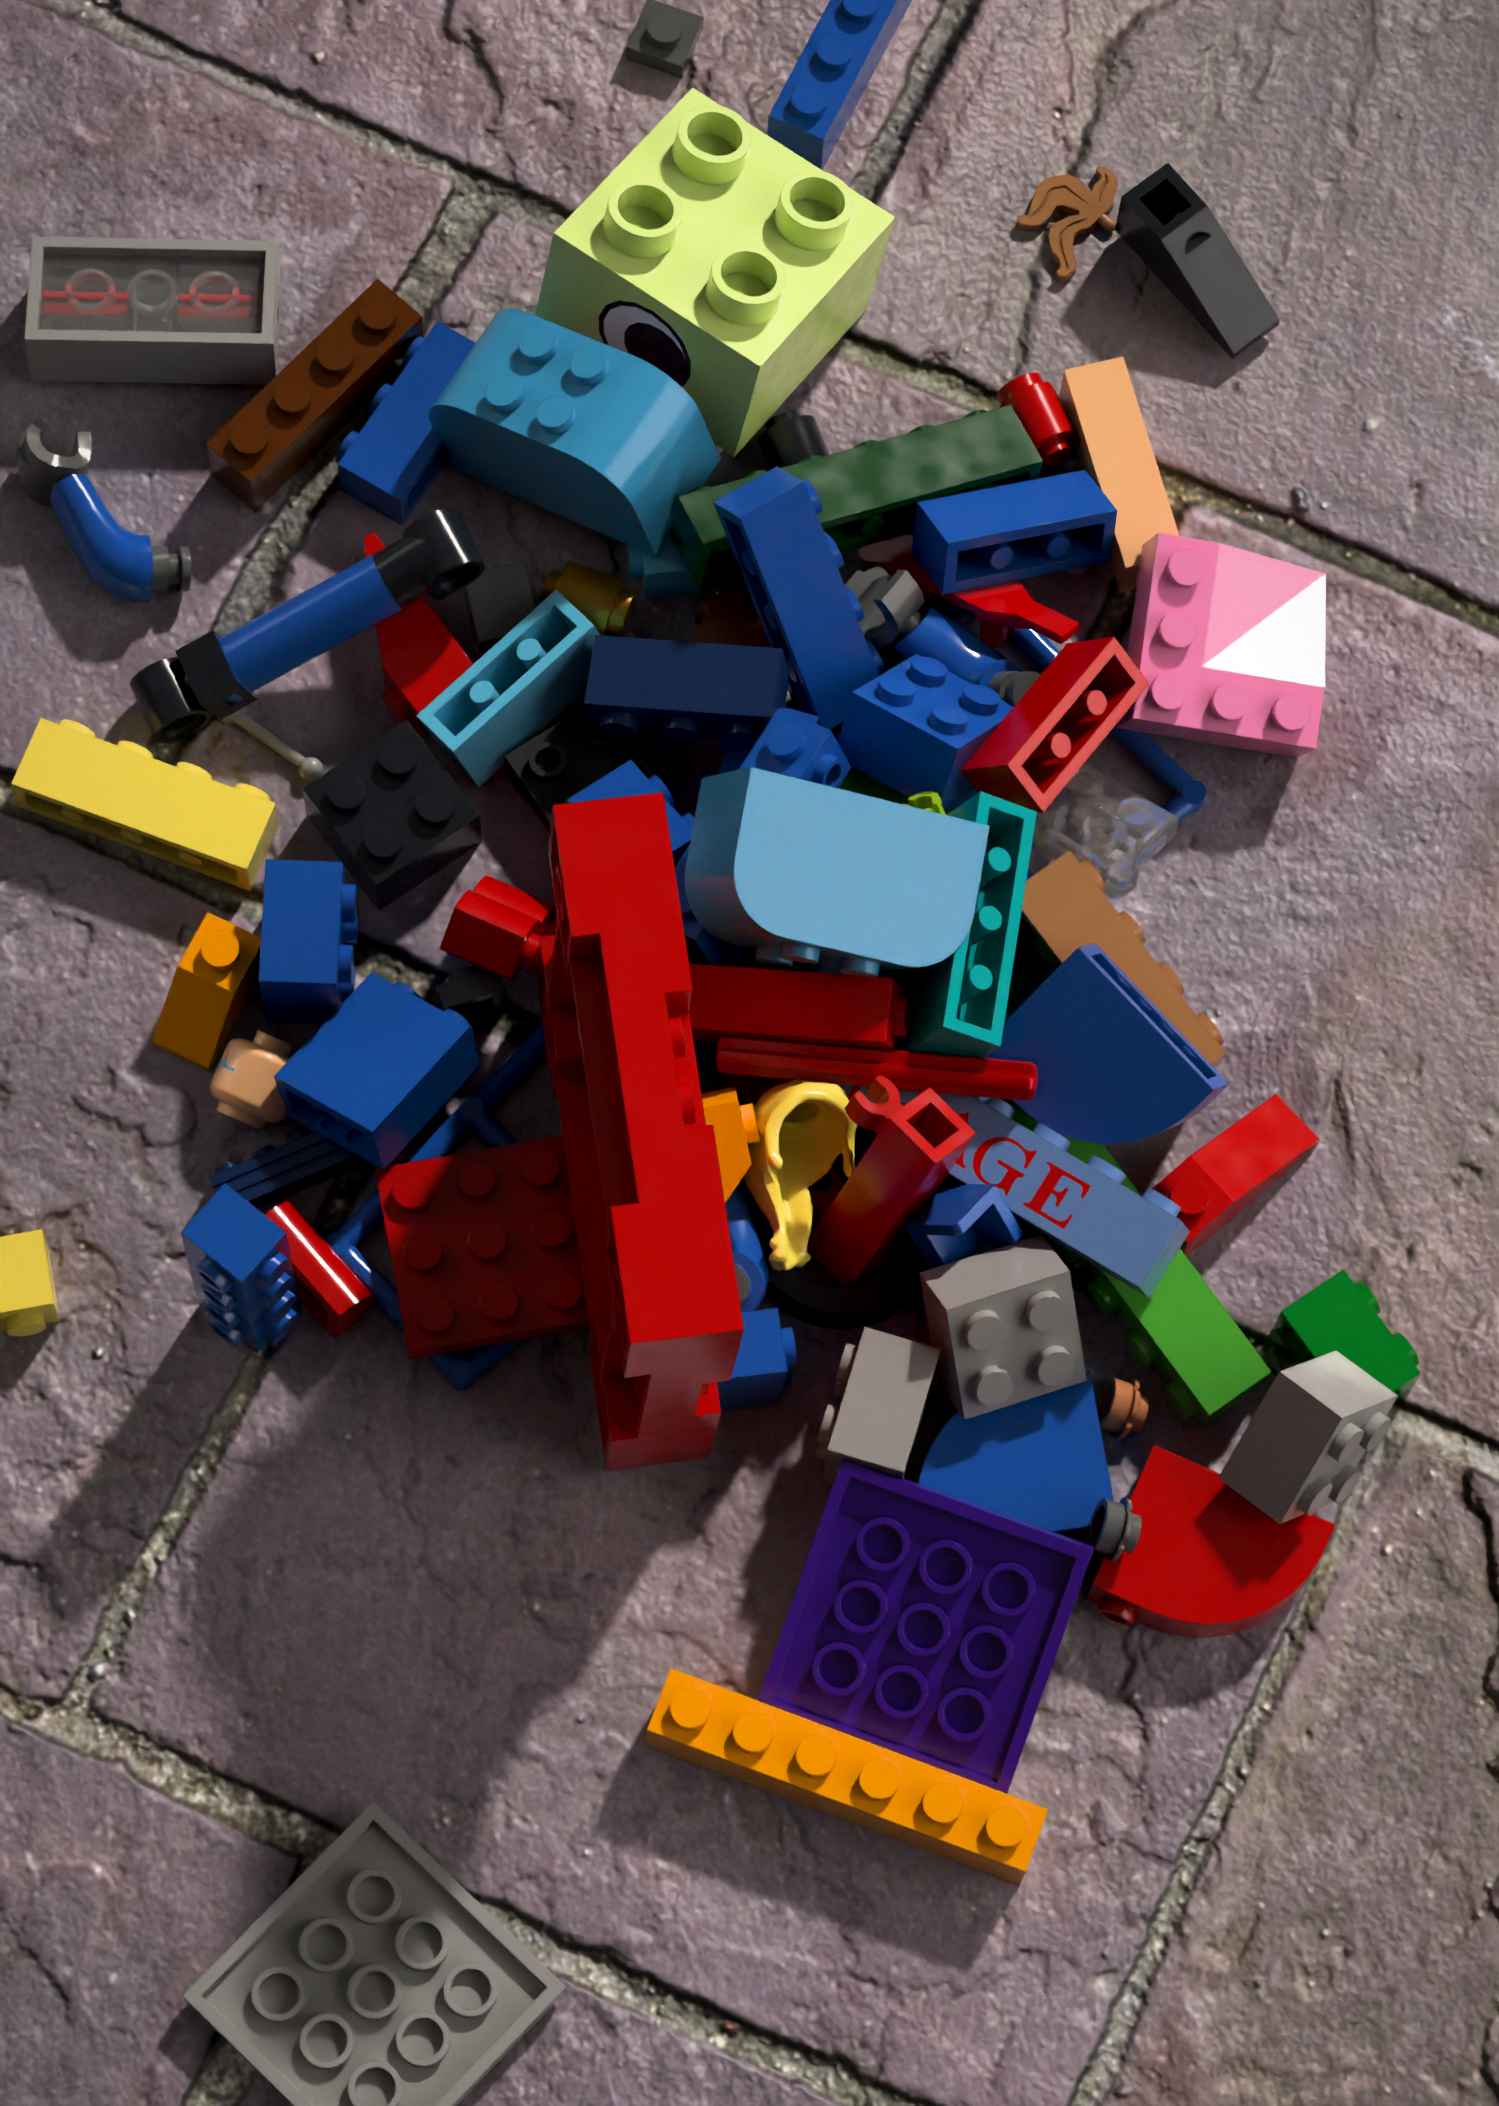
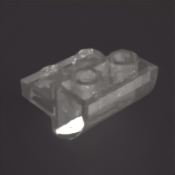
M1085 762L1047 809L1042 813H1037L1031 850L1050 862L1055 861L1070 850L1080 863L1085 860L1098 871L1106 885L1104 895L1111 899H1118L1136 888L1139 869L1176 836L1179 818Z

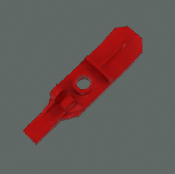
M904 534L868 544L858 550L859 560L863 568L871 569L879 565L892 574H895L897 570H907L921 589L924 600L936 594L959 608L975 613V619L981 620L980 637L991 647H997L1019 629H1031L1060 644H1063L1079 631V622L1035 602L1025 587L1015 580L942 595L912 555L913 536Z

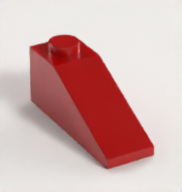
M374 531L363 538L365 558L385 548ZM425 599L375 625L385 690L381 692L382 700L398 723H402L407 719L420 737L428 731L416 715L473 665V662Z
M1276 1094L1191 1154L1152 1188L1182 1208L1177 1218L1185 1224L1190 1233L1180 1249L1187 1258L1318 1144L1320 1139Z

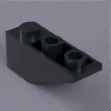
M1169 163L1121 197L1115 231L1232 359L1279 325L1280 319L1209 207Z

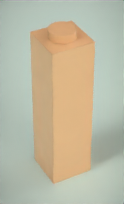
M1122 356L1064 370L1059 398L1078 433L1074 447L1081 469L1086 470L1117 509L1110 563L1119 592L1136 589L1142 545L1157 533L1179 536Z

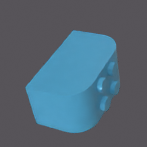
M505 308L495 314L429 410V420L437 436L443 439L442 446L456 472L653 556L658 554L669 537L678 496L685 495L690 490L703 486L721 460L697 404L676 381L663 371L634 355L518 309Z
M754 767L704 777L701 780L685 868L686 896L694 916L711 935L726 943L756 950L754 960L764 964L793 967V962L796 961L815 964L814 972L856 975L870 978L878 977V972L930 966L943 961L961 946L970 931L975 913L990 826Z

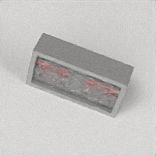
M32 236L24 337L31 381L267 385L278 374L282 292L279 242Z

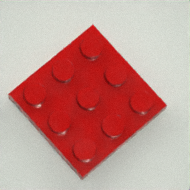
M563 1135L387 1166L384 1170L375 1168L409 1360L590 1327Z

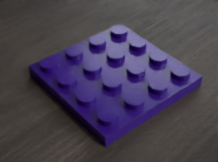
M842 1459L758 1701L1007 1794L1094 1547L910 1480Z

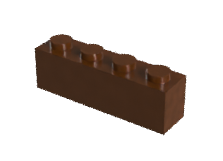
M376 279L206 443L211 475L254 512L258 511L375 397L378 390L385 383L389 384L403 370L401 366L402 360L410 344L418 336L424 338L423 317L384 283Z

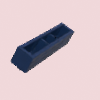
M307 1129L292 1135L288 1139L289 1143L274 1148L273 1145H268L252 1153L251 1159L237 1164L236 1161H230L220 1165L214 1170L215 1174L209 1176L214 1195L226 1183L253 1206L260 1209L363 1165L368 1161L319 1133L311 1132V1130Z

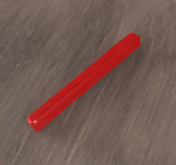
M724 1035L720 1037L715 1058L717 1071L722 1074L788 1080L799 1079L867 1087L872 1085L875 1078L882 1075L900 1090L923 1092L930 1087L936 1093L1023 1101L1034 1099L1038 1085L1037 1065L1032 1062Z

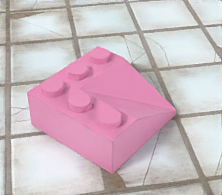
M1157 533L1142 545L1127 652L1149 685L1119 720L1117 728L1295 758L1315 750L1325 688L1326 574L1222 543Z

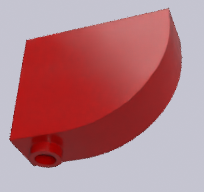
M1153 1445L1130 1498L1133 1505L1131 1513L1141 1516L1142 1519L1138 1543L1131 1554L1123 1552L1114 1562L1103 1559L1086 1600L1098 1605L1096 1611L1102 1617L1127 1627H1132L1134 1621L1163 1633L1192 1638L1220 1637L1245 1631L1276 1615L1302 1590L1316 1568L1329 1542L1335 1524L1315 1515L1308 1516L1306 1514L1279 1524L1218 1478L1219 1473Z

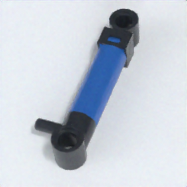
M444 508L418 518L405 529L402 539L221 637L212 630L176 650L175 652L178 657L157 661L139 671L131 679L130 687L155 741L158 743H172L194 735L210 722L211 713L220 720L258 700L255 690L428 596L435 600L444 599L449 593L458 591L478 579L482 575L485 565L459 510Z

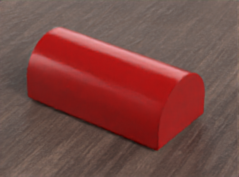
M291 1201L283 1202L264 1215L287 1233L299 1301L324 1330L336 1339L369 1310L375 1300V1296Z

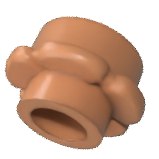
M1130 1377L1127 1382L1110 1378L1105 1384L1098 1401L1097 1412L1100 1428L1111 1431L1112 1437L1117 1439L1125 1438L1130 1430L1138 1432L1142 1428L1148 1413L1149 1396L1140 1393V1381L1136 1377Z

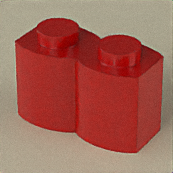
M486 875L478 882L473 891L468 890L454 907L440 945V950L512 981L522 970L531 973L535 968L539 937L555 935L557 920H554L557 911L556 905Z

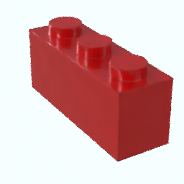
M1115 637L1067 643L964 765L961 772L977 793L982 791L1034 810L1037 813H1042L1148 687L1149 683Z

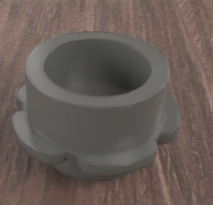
M1125 1497L1119 1503L1104 1498L1101 1499L1093 1512L1088 1528L1087 1544L1094 1547L1093 1551L1103 1553L1104 1558L1111 1562L1116 1561L1123 1552L1131 1554L1138 1543L1141 1533V1516L1131 1513L1133 1508L1132 1502Z

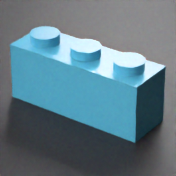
M555 590L416 716L441 751L477 787H480L504 765V755L534 738L586 691L595 635L600 634L595 626L560 592Z

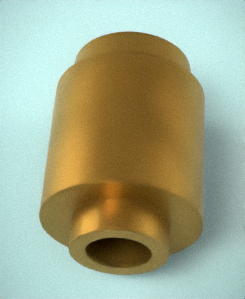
M567 561L562 572L555 569L551 570L543 590L541 603L557 590L595 626L600 635L607 636V634L622 637L632 614L637 590L625 587L624 579Z

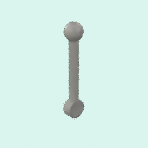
M241 710L221 720L218 719L225 724L235 722L298 767L299 774L304 780L311 782L321 777L323 765L317 758H305L243 714Z

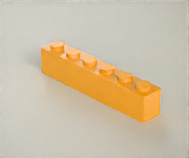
M670 1668L647 1728L646 1745L1019 1886L1026 1873L1048 1811L1044 1807Z

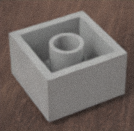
M1042 1234L919 1273L931 1345L941 1349L936 1367L937 1380L964 1420L1087 1381L1070 1270Z
M864 1327L859 1346L846 1343L833 1393V1398L842 1400L841 1406L827 1405L814 1456L815 1459L825 1461L822 1482L833 1485L842 1459L902 1479L905 1478L933 1384L941 1349L868 1327Z
M1338 1351L1330 1352L1279 1371L1218 1478L1279 1524L1303 1514L1311 1516L1320 1507L1331 1502L1339 1504L1352 1492L1360 1478L1361 1473L1355 1468L1365 1451L1374 1449L1388 1432L1392 1421L1386 1415L1398 1395Z

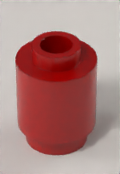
M1028 373L1011 380L998 391L999 408L1012 406L1043 459L1041 468L1055 466L1071 455V446L1077 440L1078 433L1051 383L1044 382L1039 373Z

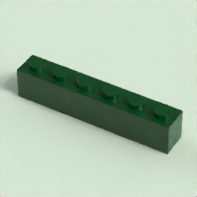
M1009 405L990 411L977 410L961 419L936 426L922 425L907 434L881 441H864L852 449L827 456H809L797 464L781 469L800 480L804 478L811 483L822 504V512L817 514L823 531L834 540L840 552L914 532L916 505L919 501L1038 479L1043 459L1014 409ZM755 471L742 479L714 487L700 486L690 490L685 495L678 496L669 536L699 592L744 580L713 502L767 471Z

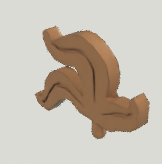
M1106 167L1096 168V176L1099 180L1094 184L1093 189L1089 191L1083 182L1069 174L1052 176L1043 180L1036 188L1029 214L1017 217V227L1019 229L1035 231L1042 229L1051 220L1056 211H1066L1074 214L1055 222L1050 227L1048 246L1050 255L1059 264V269L1056 272L1057 281H1066L1076 272L1077 265L1073 242L1078 235L1090 232L1097 224L1108 232L1115 230L1116 223L1107 214L1113 208L1118 180L1117 176Z

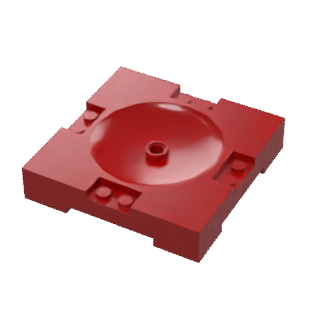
M664 793L557 804L552 807L548 846L557 910L555 935L539 937L535 977L552 1097L558 1098L589 1316L590 1334L588 1351L605 1471L709 1458L721 1416L717 1382L730 1381L744 1326L714 1126L706 1125L689 1015L693 986Z

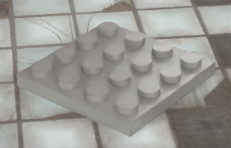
M373 1801L183 1995V1998L292 2106H457L566 1992V1986Z

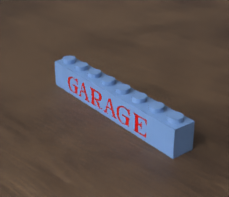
M747 962L743 966L745 968H755ZM768 965L767 969L782 970L774 965ZM900 1040L899 1050L907 1051V1045ZM837 1084L845 1090L849 1101L856 1092L860 1091L869 1101L876 1104L866 1094L870 1087ZM898 1089L901 1099L900 1103L903 1106L922 1093V1091ZM937 1093L976 1132L946 1176L957 1184L995 1185L1014 1218L1148 1298L1151 1296L1190 1233L1185 1224L1177 1218L1178 1213L1182 1209L1179 1205L1151 1188H1147L1143 1196L1121 1185L1126 1175L1095 1155H1092L1087 1164L1066 1152L1071 1142L1049 1127L1038 1122L1034 1130L1030 1131L1013 1121L1012 1118L1017 1110L1000 1098L979 1097L976 1099L973 1096ZM867 1129L873 1132L874 1134L878 1135L874 1130Z

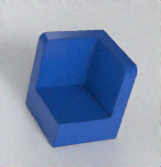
M943 1184L904 1224L930 1269L971 1257L982 1244H1015L1023 1236L1021 1228L997 1187L990 1184Z

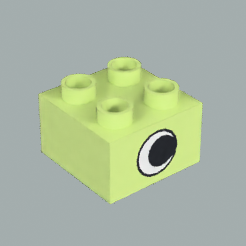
M692 88L554 232L535 315L641 358L663 371L676 381L695 401L713 442L723 448L725 452L735 457L866 311L895 217L850 189L838 177L822 171L753 127L736 112L717 104Z

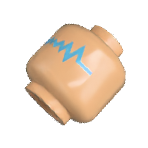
M258 1030L253 1042L242 1038L231 1040L226 1046L210 1083L212 1096L220 1102L216 1111L262 1131L266 1122L279 1123L283 1121L287 1116L285 1103L278 1092L274 1076L290 1060L288 1056L293 1045Z

